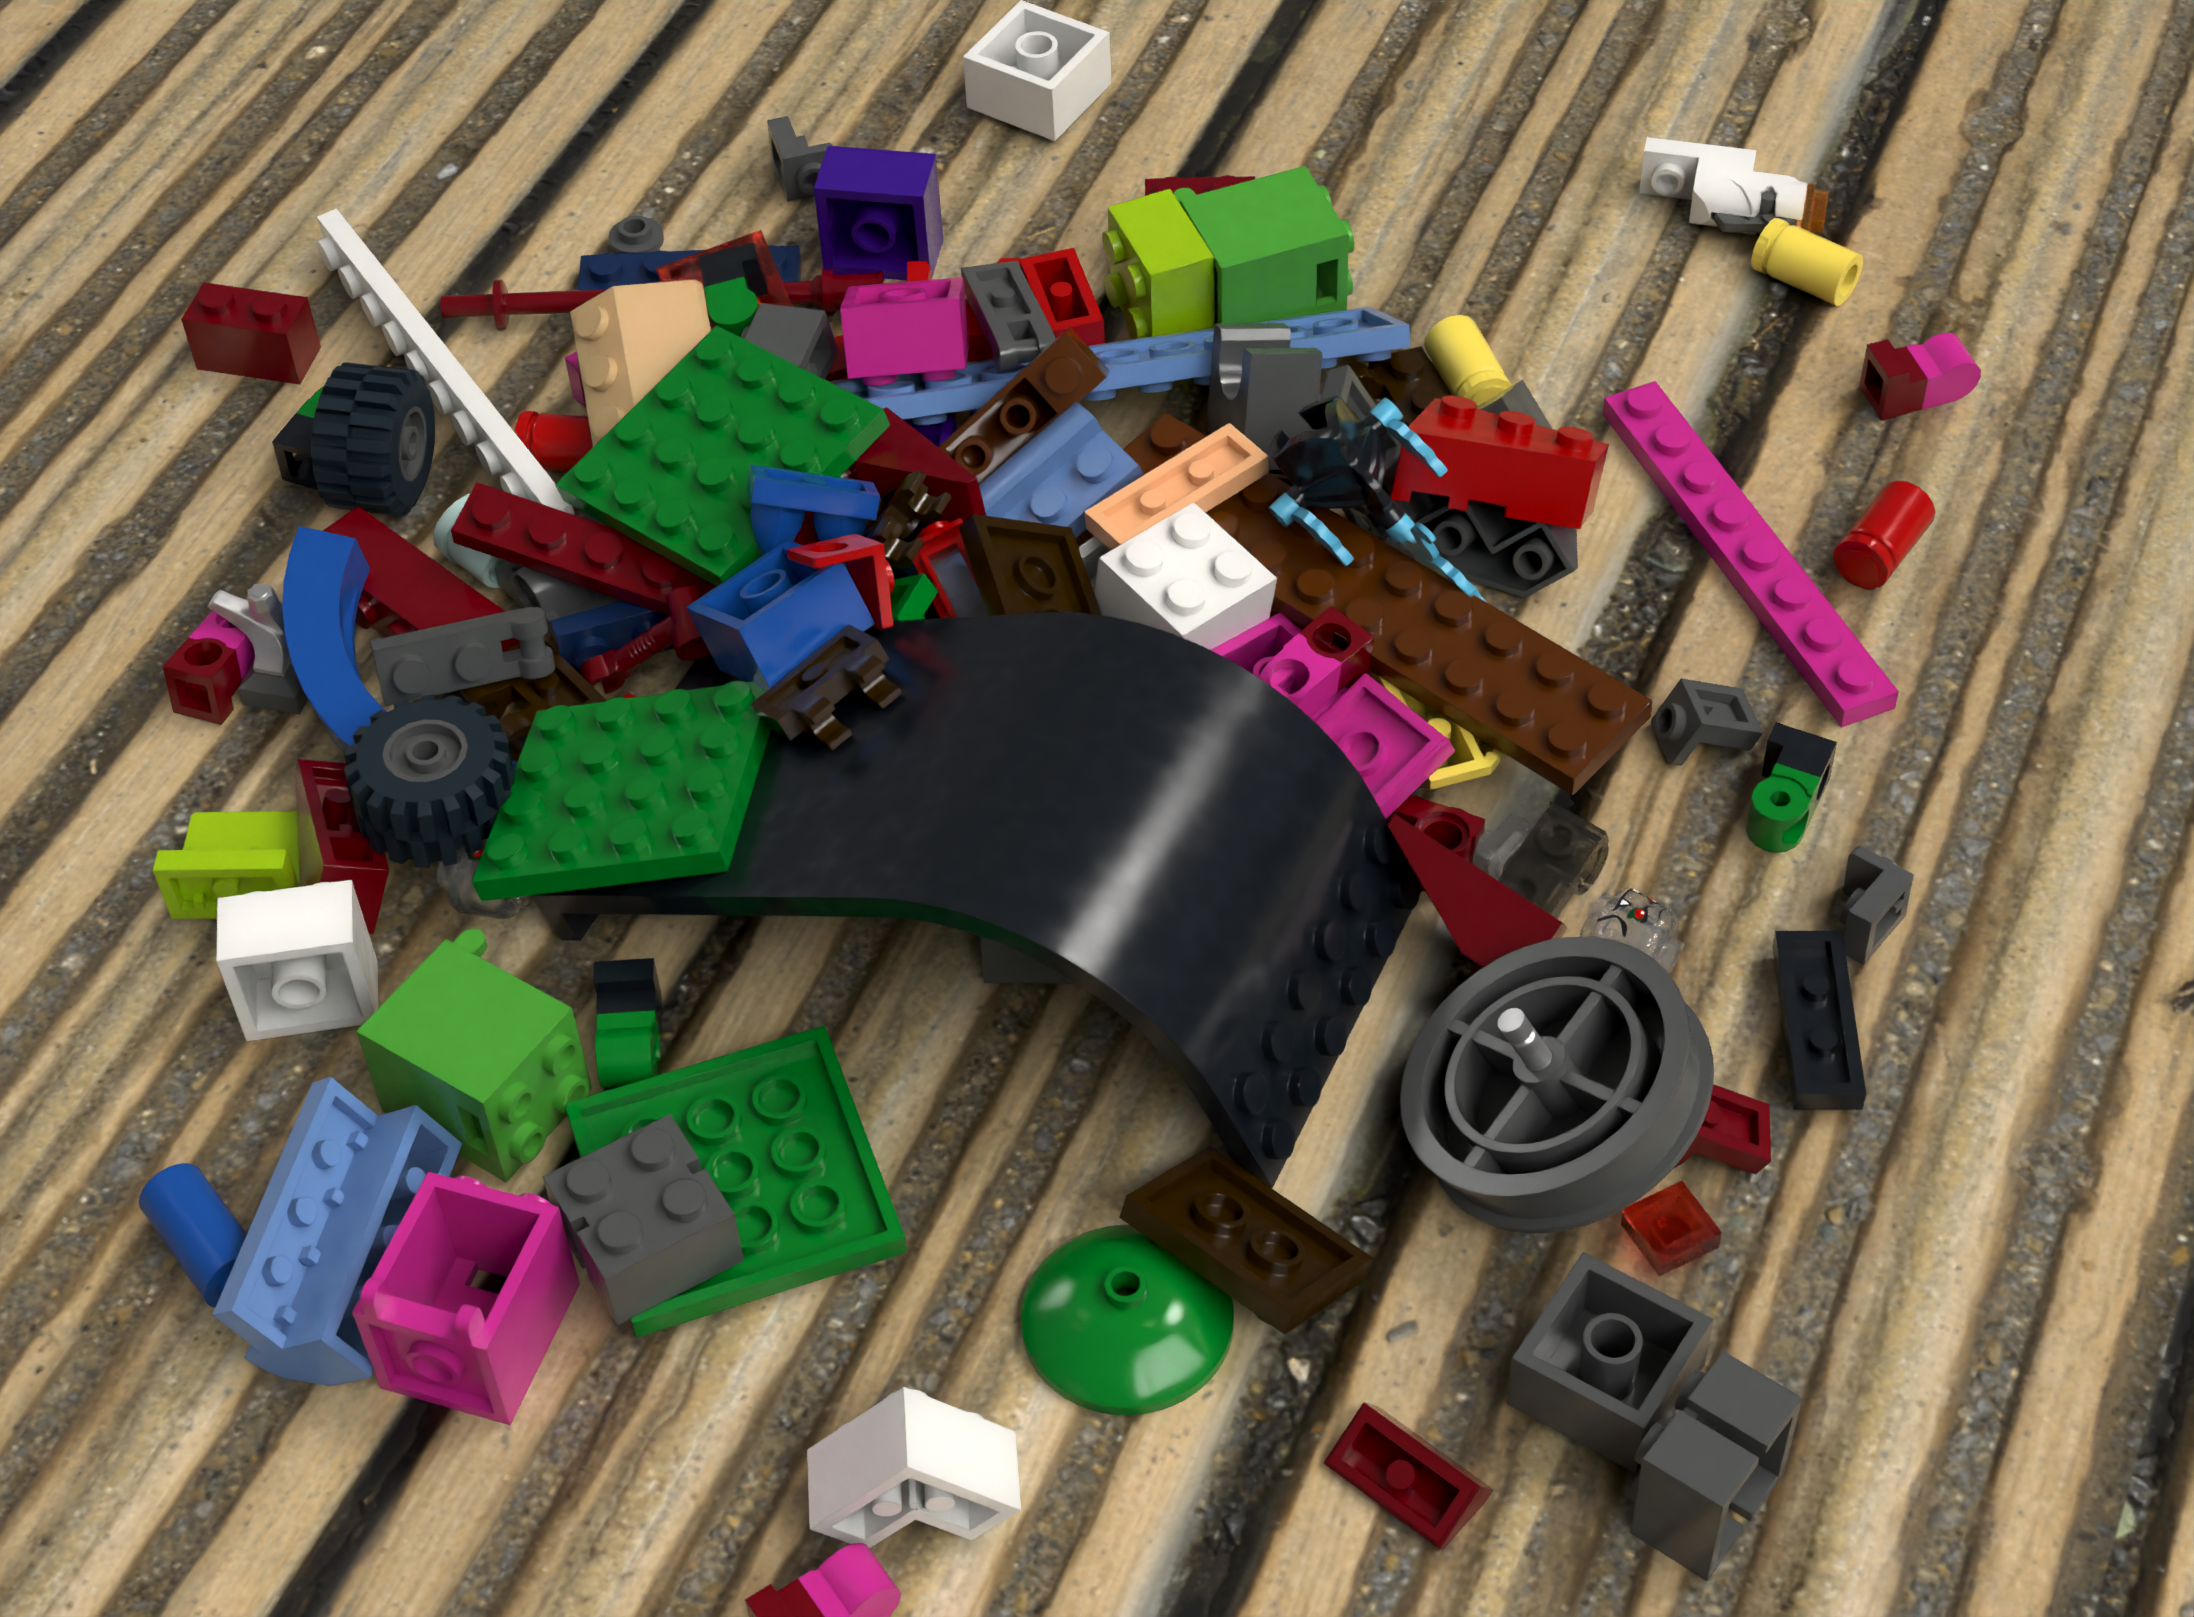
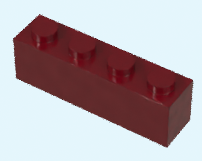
M359 506L323 530L324 532L356 538L370 567L359 599L355 620L364 629L371 627L382 636L390 637L506 612ZM512 638L501 641L502 651L519 643V640Z

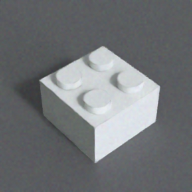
M1021 0L963 56L967 108L1056 141L1112 83L1110 32Z
M1193 502L1099 557L1094 594L1103 616L1141 623L1172 633L1212 650L1269 619L1277 577Z
M352 880L331 883L320 882L309 886L266 892L255 891L244 895L217 898L216 961L246 1041L359 1026L378 1009L377 958Z

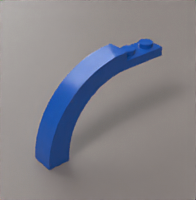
M299 526L289 553L283 584L282 613L285 640L292 666L305 695L329 736L345 755L347 746L355 744L353 734L360 726H370V717L379 710L387 712L364 687L356 660L354 642L355 620L359 599L370 567L356 538ZM512 760L513 769L515 770L517 761Z

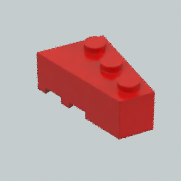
M1451 395L1444 396L1441 399L1435 398L1408 426L1434 451L1436 457L1445 465L1448 471L1438 478L1402 445L1391 493L1392 500L1409 502L1412 491L1448 497L1447 508L1467 511L1469 500L1504 507V517L1575 529H1581L1594 510L1609 444L1594 440V435L1587 430L1570 426L1560 427L1558 430L1536 425L1535 419L1527 414L1516 411H1503L1498 415L1477 409V404L1468 398Z

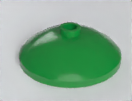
M1113 1225L1097 1228L1068 1240L1050 1253L1033 1273L1023 1296L1021 1306L1022 1339L1028 1358L1038 1375L1050 1388L1065 1399L1086 1409L1106 1414H1147L1169 1408L1197 1393L1213 1378L1223 1364L1232 1342L1234 1307L1231 1296L1217 1286L1205 1281L1200 1274L1162 1247L1150 1242L1138 1230L1130 1225ZM1125 1288L1137 1290L1129 1296H1121L1115 1293V1291Z

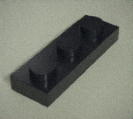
M1775 931L1772 949L1793 1109L1863 1110L1866 1087L1843 932Z

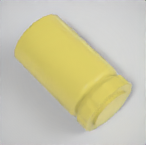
M1774 218L1765 226L1755 244L1751 266L1754 270L1763 274L1768 273L1776 280L1832 305L1840 306L1849 298L1859 280L1863 267V256L1798 226H1790L1788 222L1780 218Z
M1450 316L1439 321L1430 329L1425 337L1424 347L1452 396L1468 398L1478 406L1512 386L1477 324L1469 316Z

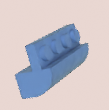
M1074 402L980 483L979 488L986 516L1071 527L1076 538L1086 530V510L1142 477L1144 473L1140 466L1103 431L1097 419L1082 405ZM961 553L933 566L957 617L987 616L980 591ZM913 562L908 568H896L902 577L919 574ZM931 602L929 608L940 618L933 602Z
M332 1077L312 1082L212 1314L213 1317L250 1343L244 1358L252 1364L285 1379L326 1386L371 1378L374 1370L352 1311L361 1297L364 1284L374 1273L426 1174L432 1172L450 1177L462 1143L417 1105L378 1116Z

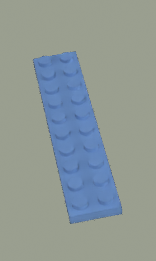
M1372 307L1255 322L1284 323L1291 331L1290 348H1317L1322 352L1321 369L1336 366L1338 357L1357 355V360L1380 361L1391 358V350L1410 347L1409 324ZM1214 328L1089 345L1088 347L1109 369V374L1083 400L1098 401L1111 399L1117 396L1116 389L1138 386L1139 392H1163L1173 388L1172 381L1193 378V383L1210 385ZM993 359L967 362L966 369L956 370L955 377L938 381L922 380L921 373L899 374L897 375L898 381L878 386L864 385L862 378L830 382L882 409L888 407L902 419L912 418V424L932 425L945 422L947 420V413L969 410V415L972 416L1030 362L1018 364L1017 370L997 372Z

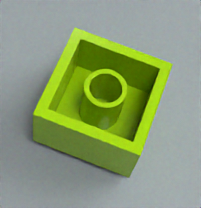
M1171 189L1108 206V231L1103 232L1102 242L1106 257L1110 262V274L1104 276V286L1110 304L1114 308L1120 306L1123 311L1131 338L1140 339L1214 328V256Z

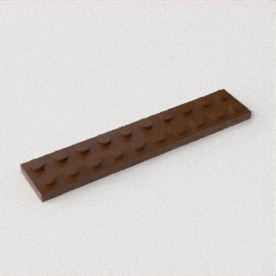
M1164 413L1123 450L1140 466L1145 475L1207 436L1172 415ZM1269 473L1206 512L1210 518L1277 577L1271 607L1273 612L1283 614L1296 626L1304 629L1327 608L1333 606L1375 636L1369 671L1572 796L1651 718L1653 702L1651 699L1475 595L1470 597L1447 578L1332 510L1312 506L1306 507L1305 509L1322 521L1353 556L1354 560L1345 567L1299 523L1293 521L1288 527H1284L1271 514L1268 507L1283 493H1286L1291 486ZM1334 632L1332 643L1343 651L1349 647V642L1344 636Z

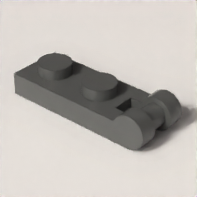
M1017 261L961 268L965 296L992 350L997 372L1017 370L1018 364L1031 362L1055 340V335Z
M526 607L371 640V648L385 706L393 705V703L405 699L412 701L421 699V696L439 695L516 677L536 679L548 676L555 670L553 650L545 646L543 636L548 632L546 612L539 607ZM512 638L519 640L520 649L502 651L501 641Z

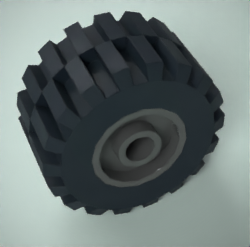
M349 362L342 363L327 378L319 397L313 420L311 457L318 492L321 498H324L326 505L337 509L353 510L359 506L370 513L396 516L408 514L412 507H415L426 485L434 452L435 416L426 380L423 375L419 374V371L412 369Z
M435 695L421 696V701L408 703L407 699L393 703V710L389 712L379 710L370 717V726H360L353 734L355 744L348 745L344 757L347 766L344 767L359 830L363 838H368L370 847L378 854L388 851L390 861L403 864L410 859L414 860L415 867L430 868L432 862L443 861L444 866L458 864V857L468 855V853L473 855L475 852L483 849L482 845L489 838L499 809L512 794L511 787L515 781V774L506 733L502 731L501 723L494 715L486 716L485 707L475 702L464 706L460 697L448 696L445 700H436Z

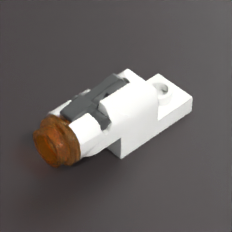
M1647 137L1639 194L1692 200L1689 224L1719 227L1723 232H1743L1749 235L1760 236L1765 226L1772 219L1780 218L1788 222L1790 226L1795 225L1811 233L1822 235L1829 190L1815 189L1816 183L1801 182L1787 175L1755 172L1756 150Z

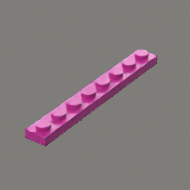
M1653 381L1605 397L1603 416L1839 726L1842 728L1895 709L1899 691L1657 382Z

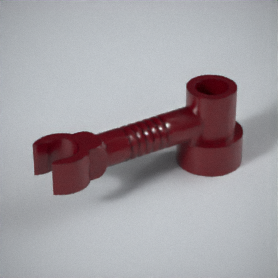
M687 585L671 591L666 597L670 611L668 617L620 649L610 650L603 655L586 660L580 666L582 677L592 686L602 682L605 694H609L624 685L625 680L631 676L634 668L672 643L677 657L681 660L695 661L712 656L686 610L687 606L703 596L702 589L696 585Z

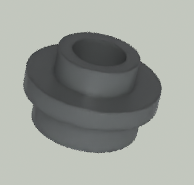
M638 215L624 218L615 224L609 232L610 247L615 254L660 251L664 242L661 225L651 218Z

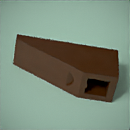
M1069 327L940 444L938 448L977 477L978 484H980L1074 402L1079 403L1107 378L1109 369L1077 333Z

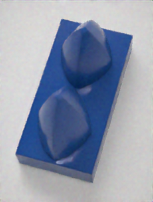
M750 464L747 492L751 501V523L755 539L764 555L785 540L794 541L802 527L807 511L813 512L814 527L819 541L851 534L861 535L865 530L868 520L876 521L880 495L874 482Z

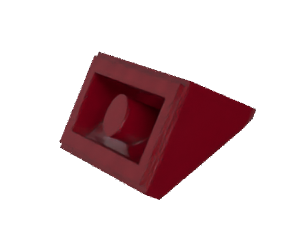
M1366 1402L1362 1403L1323 1463L1440 1550H1443L1485 1504L1493 1492L1490 1486L1386 1411Z

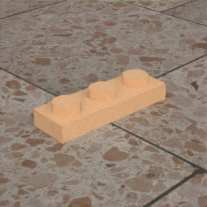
M1228 423L1086 510V529L1111 551L1193 502L1206 513L1269 473L1268 455L1231 423Z

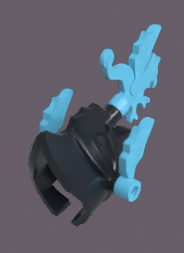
M1341 396L1325 398L1304 406L1298 412L1312 430L1305 431L1291 439L1281 429L1274 435L1269 447V457L1294 484L1268 507L1271 514L1284 527H1288L1293 521H1296L1347 567L1354 560L1353 556L1324 523L1305 508L1308 506L1324 509L1349 508L1353 513L1363 518L1370 526L1368 529L1369 533L1384 542H1387L1390 538L1394 542H1399L1400 547L1403 550L1410 551L1416 558V561L1447 578L1470 597L1475 595L1487 602L1480 595L1477 588L1458 569L1453 567L1448 560L1439 556L1440 553L1433 543L1436 540L1434 534L1425 525L1418 522L1415 524L1382 488L1386 463V452L1382 436L1385 433L1397 439L1407 451L1420 460L1438 478L1448 471L1445 465L1436 457L1434 451L1422 441L1417 433L1410 430L1405 423L1400 421L1403 415L1389 399L1384 398L1361 421ZM1327 424L1328 428L1321 429L1323 426Z

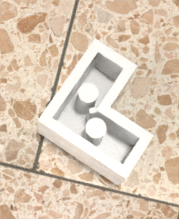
M902 1387L807 1450L809 1528L849 1544L863 1543L871 1548L914 1520L973 1540L1021 1511L1016 1432L988 1421L977 1413L966 1412L928 1397L919 1390Z

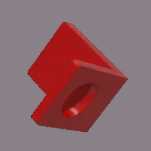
M851 534L787 549L788 559L812 568H821L847 562L848 572L875 622L872 626L881 630L894 626L890 595L894 591V575L890 564L885 558L884 543L857 534Z

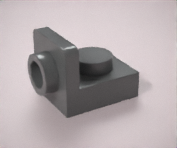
M788 116L767 120L771 162L786 200L792 201L814 196V185L826 148L833 145L831 143H824L808 147L804 135L796 137Z
M1682 678L1663 704L1660 705L1651 720V726L1667 762L1680 766L1684 764L1699 742L1712 746L1751 750L1763 735V731L1742 688Z
M1857 846L1848 857L1843 893L1849 899L1842 910L1840 922L1846 925L1844 933L1846 956L1864 965L1905 918L1914 874L1899 867L1894 861L1886 857H1880L1861 846Z

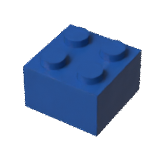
M785 540L686 607L719 670L745 682L752 681L765 691L774 686L848 624L862 632L875 624L843 562L821 568H812L788 559L787 549L802 545L789 540Z

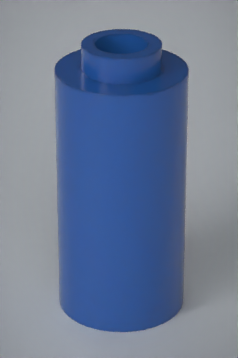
M189 1163L176 1164L162 1170L148 1181L140 1194L139 1207L206 1303L215 1308L247 1233L196 1165Z

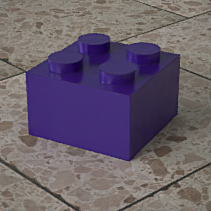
M827 146L814 185L823 269H834V274L878 273V271H883L884 279L907 280L908 261H927L931 267L933 278L943 243L936 154Z

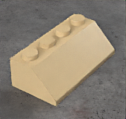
M697 280L612 286L570 311L593 447L711 331L703 284Z

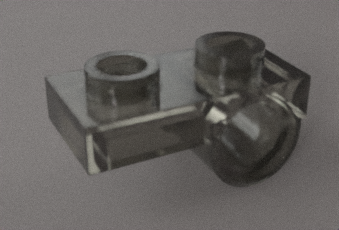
M1550 802L1498 881L1555 918H1558L1573 894L1583 895L1599 877L1609 852L1607 833L1605 830L1561 806Z

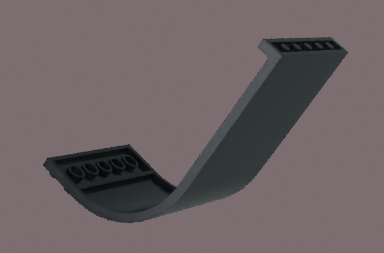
M1045 612L893 621L894 626L881 630L871 626L865 630L864 633L879 641L890 658L884 663L886 668L881 672L892 684L897 685L903 693L883 710L876 708L860 691L847 694L834 705L836 709L831 713L842 725L850 729L852 735L833 751L826 749L810 732L797 735L790 741L771 729L728 872L529 896L561 940L581 941L599 914L902 918L940 924L998 942L1063 974L1112 1007L1136 1027L1179 1073L1235 1163L1273 1188L1287 1159L1294 1150L1295 1143L1313 1107L1319 1101L1321 1091L1339 1055L1344 1051L1347 1039L1364 1005L1368 1003L1372 989L1389 956L1393 953L1396 942L1413 908L1418 904L1423 888L1359 772L1321 727L1276 689L1227 658L1172 633L1141 623L1103 615L1077 612ZM709 656L704 659L695 660L675 689L693 690L722 686L733 681L743 680L719 670L713 657Z

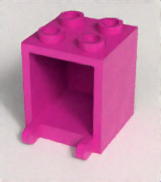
M432 1172L426 1174L374 1273L364 1284L361 1297L352 1311L381 1389L511 1425L580 1286L559 1207L552 1205L549 1201L538 1195L523 1193L517 1196L488 1188L482 1182L467 1176L450 1178ZM478 1270L508 1277L499 1294L471 1287Z

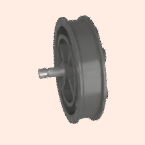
M1579 936L1547 940L1511 952L1480 969L1459 985L1431 1015L1416 1039L1405 1066L1400 1093L1403 1127L1416 1155L1436 1176L1441 1187L1452 1201L1470 1216L1495 1228L1511 1232L1531 1234L1566 1231L1589 1225L1626 1208L1653 1189L1673 1170L1693 1143L1704 1122L1713 1090V1054L1703 1025L1684 1001L1679 988L1669 973L1645 952L1616 940L1599 937Z

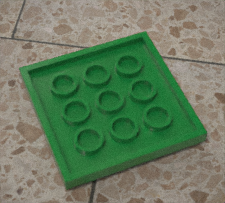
M716 325L555 486L563 501L711 584L719 586L764 555L755 539L751 523V501L747 492L750 464L840 477L890 426L884 409Z
M733 681L722 686L693 690L675 689L664 694L635 698L616 697L605 702L569 707L558 705L547 710L537 711L514 770L515 781L511 787L512 794L499 809L472 880L480 900L490 901L728 872L771 731L750 706L766 691L752 681Z
M825 1025L565 1104L567 1117L580 1158L671 1114L698 1156L701 1170L704 1168L707 1170L735 1214L744 1261L631 1318L636 1338L907 1253L905 1235Z

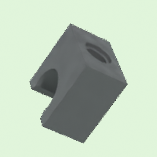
M1284 323L1214 324L1206 436L1231 423L1268 455L1269 470H1280L1269 457V447L1274 435L1280 429L1290 439L1305 431L1312 430L1298 412L1304 406L1318 401L1322 352L1317 348H1290L1291 331Z

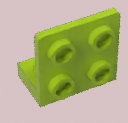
M297 811L196 812L192 814L183 850H158L153 867V873L171 919H217V898L244 895L255 891L266 892L300 887Z

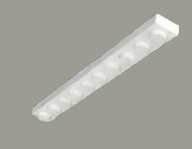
M337 208L317 216L323 239L317 241V247L325 265L330 271L338 269L341 282L351 299L360 297L362 308L373 327L382 325L385 339L392 352L396 356L404 353L408 369L419 371V374L423 375L437 410L441 415L451 414L455 430L464 445L468 446L474 443L477 456L485 472L490 477L498 474L502 489L507 493L575 515L573 506L563 501L551 477Z

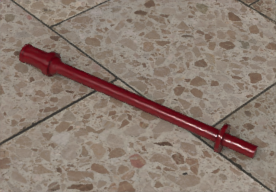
M822 269L821 275H817L812 281L767 283L769 294L759 296L757 300L759 305L760 303L773 305L813 303L819 309L823 308L826 314L836 313V308H841L848 287L885 284L883 283L884 272L834 274V269ZM502 279L494 280L492 294L441 296V314L443 318L494 316L496 327L498 330L507 328L510 315L570 313V311L607 289L508 293Z

